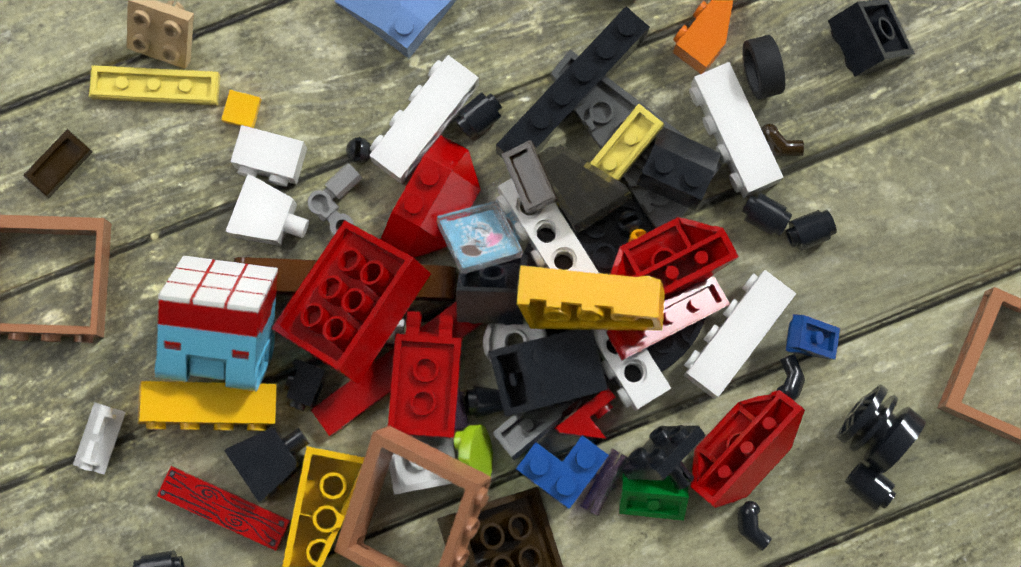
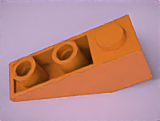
M711 0L709 3L703 1L692 15L696 20L689 28L684 25L673 39L676 42L673 53L700 74L707 71L726 44L733 0Z

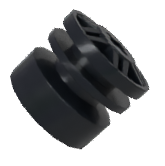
M881 384L867 395H864L846 415L836 438L845 443L855 435L850 444L852 451H857L866 443L869 444L864 460L879 473H885L901 459L916 441L926 424V420L909 406L903 408L897 414L892 413L897 405L898 397L892 395L882 403L888 389Z

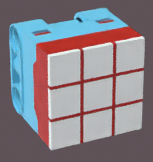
M183 256L159 294L155 377L187 382L190 376L225 380V385L228 388L257 391L274 351L275 333L271 328L275 321L278 268Z

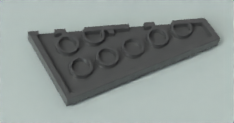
M570 49L551 72L550 78L552 81L555 82L579 55ZM608 77L574 110L600 150L638 104L665 124V128L684 136ZM658 134L621 178L655 228L677 217L682 218L689 209L636 184ZM719 161L717 163L713 177L723 165Z

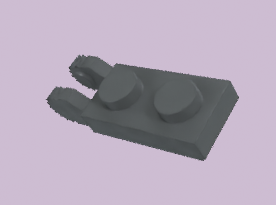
M579 397L564 401L557 408L553 404L514 414L492 434L512 459L515 460L562 422L565 416L570 415L582 404L583 399Z

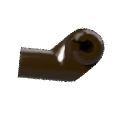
M766 124L761 128L774 156H803V140H786L774 124Z

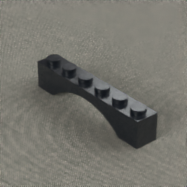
M625 6L496 144V153L503 159L501 154L531 140L539 154L584 99L647 38L650 26Z

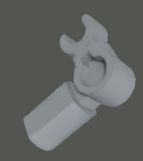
M348 162L324 184L326 188L323 191H314L310 194L307 201L312 213L317 215L322 222L327 220L330 223V230L333 235L337 232L336 225L340 221L345 220L354 225L349 215L340 214L337 211L339 206L333 201L335 198L340 200L363 179Z

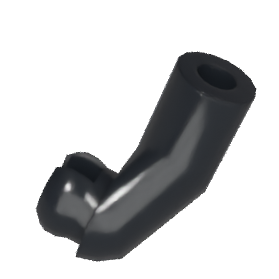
M794 353L780 359L787 378L784 385L778 387L777 390L782 391L795 401L801 394L805 383V376Z
M747 501L739 508L737 513L738 530L741 535L763 551L772 540V537L759 528V505L754 501Z

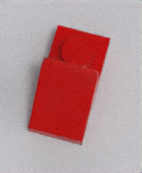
M609 388L608 390L601 391L559 424L555 430L561 435L576 437L583 435L585 438L605 440L606 437L590 417L595 415L597 419H600L613 408L610 402L615 398V395Z

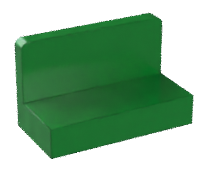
M622 472L619 514L684 521L689 499V486L677 490L668 476L664 480L627 479Z

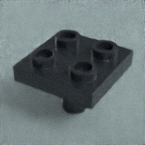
M699 425L659 426L650 433V440L643 447L637 448L628 456L629 461L621 468V471L627 479L664 480L668 476L677 490L684 489L690 485L686 479L692 482L694 476L689 472L682 460L706 435Z

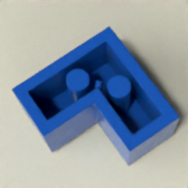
M583 435L563 461H560L535 442L516 468V471L564 507L570 509L609 455Z

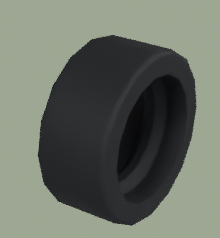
M765 35L744 41L742 48L744 68L754 96L757 99H763L784 93L786 87L784 65L774 38L771 35Z

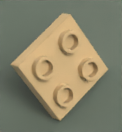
M128 0L126 49L186 69L191 62L194 13L184 10V7L179 2L173 6L174 0H170L166 4L157 0Z

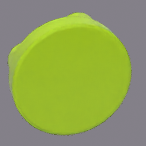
M469 425L464 431H457L454 436V447L458 451V460L491 476L493 450L486 427L483 425Z

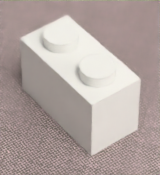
M241 125L231 163L238 169L237 173L247 177V174L257 177L258 174L269 177L268 181L273 184L286 187L288 182L297 184L307 147L304 141Z

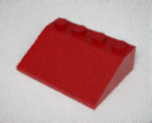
M344 220L271 329L335 371L359 384L431 273L414 257Z

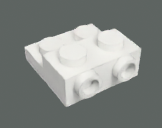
M409 435L455 458L452 438ZM393 453L389 468L394 494L453 484Z

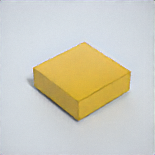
M229 90L221 118L222 122L239 127L243 125L254 128L262 99L257 96Z

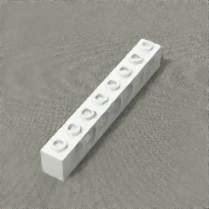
M512 178L498 186L500 196L496 197L504 213L508 214L511 212L517 223L513 227L523 242L528 239L534 249L530 254L538 267L558 269L554 264L555 258L560 255H566L572 261V267L568 270L599 273L555 202L538 210L533 215H525L520 210L522 201ZM542 228H549L555 233V239L549 243H544L538 239L537 232ZM593 330L599 355L603 359L601 362L603 372L609 380L614 378L621 389L617 391V394L626 408L632 406L634 411L671 389L647 349L621 361L618 354H612L606 347V342L609 339L606 334L607 330ZM635 365L640 369L641 379L638 382H630L625 378L624 369L626 366Z

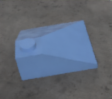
M335 0V3L410 59L457 0Z

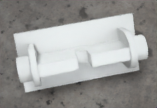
M94 402L73 465L105 475L126 412Z

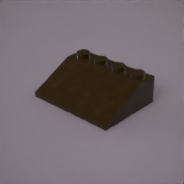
M538 486L487 502L481 508L477 518L480 520V525L474 537L469 541L467 547L469 557L463 567H563ZM457 512L437 518L445 546Z

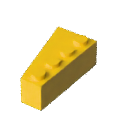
M521 266L517 304L530 329L662 330L665 292L661 280L650 276L629 277Z
M141 381L139 384L138 424H146V429L164 430L166 425H180V430H200V425H214L213 430L233 431L234 425H247V431L267 430V425L275 424L276 384H260L257 391L228 388L225 383Z
M306 447L282 567L323 566L345 519L365 457Z

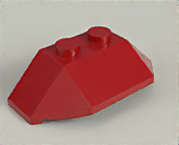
M442 135L439 136L422 157L394 206L380 240L414 258L449 247L439 224L466 217L481 192L468 149Z
M677 217L620 246L610 275L629 277L650 276L659 279L665 292V301L709 279L738 259L739 256L724 228Z
M780 390L771 392L769 395L757 396L738 402L694 449L692 466L694 480L691 482L690 487L714 508L748 497L792 449L805 412L804 408Z

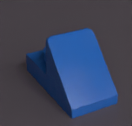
M793 315L792 321L789 323L786 351L836 360L840 328L805 315Z

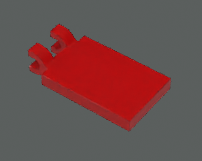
M407 311L406 334H395L388 426L407 435L454 439L462 338H452L454 315L440 313L439 333L420 332L421 312Z

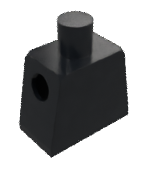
M272 427L230 446L224 451L257 501L264 503L302 467L295 454L310 443L300 428H297L283 438L279 430Z

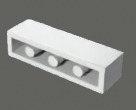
M447 55L443 62L438 60L432 66L428 73V76H430L429 80L423 87L418 85L409 97L411 103L404 112L402 110L396 112L389 123L391 128L386 135H379L370 146L369 150L372 151L369 155L371 161L401 184L408 178L424 154L439 138L479 86V77L449 55Z
M730 62L695 76L691 83L692 88L689 89L690 96L695 106L700 105L705 115L702 118L703 124L708 134H714L717 140L716 151L721 153L719 157L723 164L727 163L732 174L729 175L734 190L741 192L743 198H746L778 184L783 179V175Z
M766 270L759 276L754 273L750 276L742 287L746 291L745 295L739 302L736 299L732 300L723 312V315L727 317L720 328L716 324L713 325L703 339L707 342V345L701 353L695 350L684 364L688 370L683 376L713 399L720 396L796 295L793 290Z

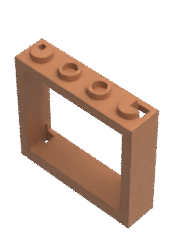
M0 215V233L96 236L90 326L0 323V335H8V340L28 341L29 336H41V341L61 342V337H74L73 342L93 343L94 338H104L112 225L105 218Z
M993 287L984 292L937 409L1021 445L1020 428L961 403L1001 305L1021 314V298Z
M391 426L374 431L334 552L362 567H407L363 543L393 453L465 489L438 566L463 567L469 557V550H467L469 541L474 537L480 525V520L477 519L480 510L489 499L487 493L492 477Z

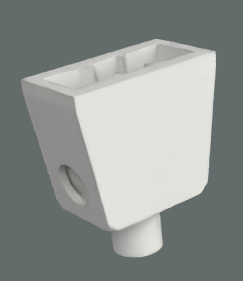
M247 174L226 232L233 238L281 246L286 233L303 238L307 231L309 220L294 215L297 203L293 198L256 177Z

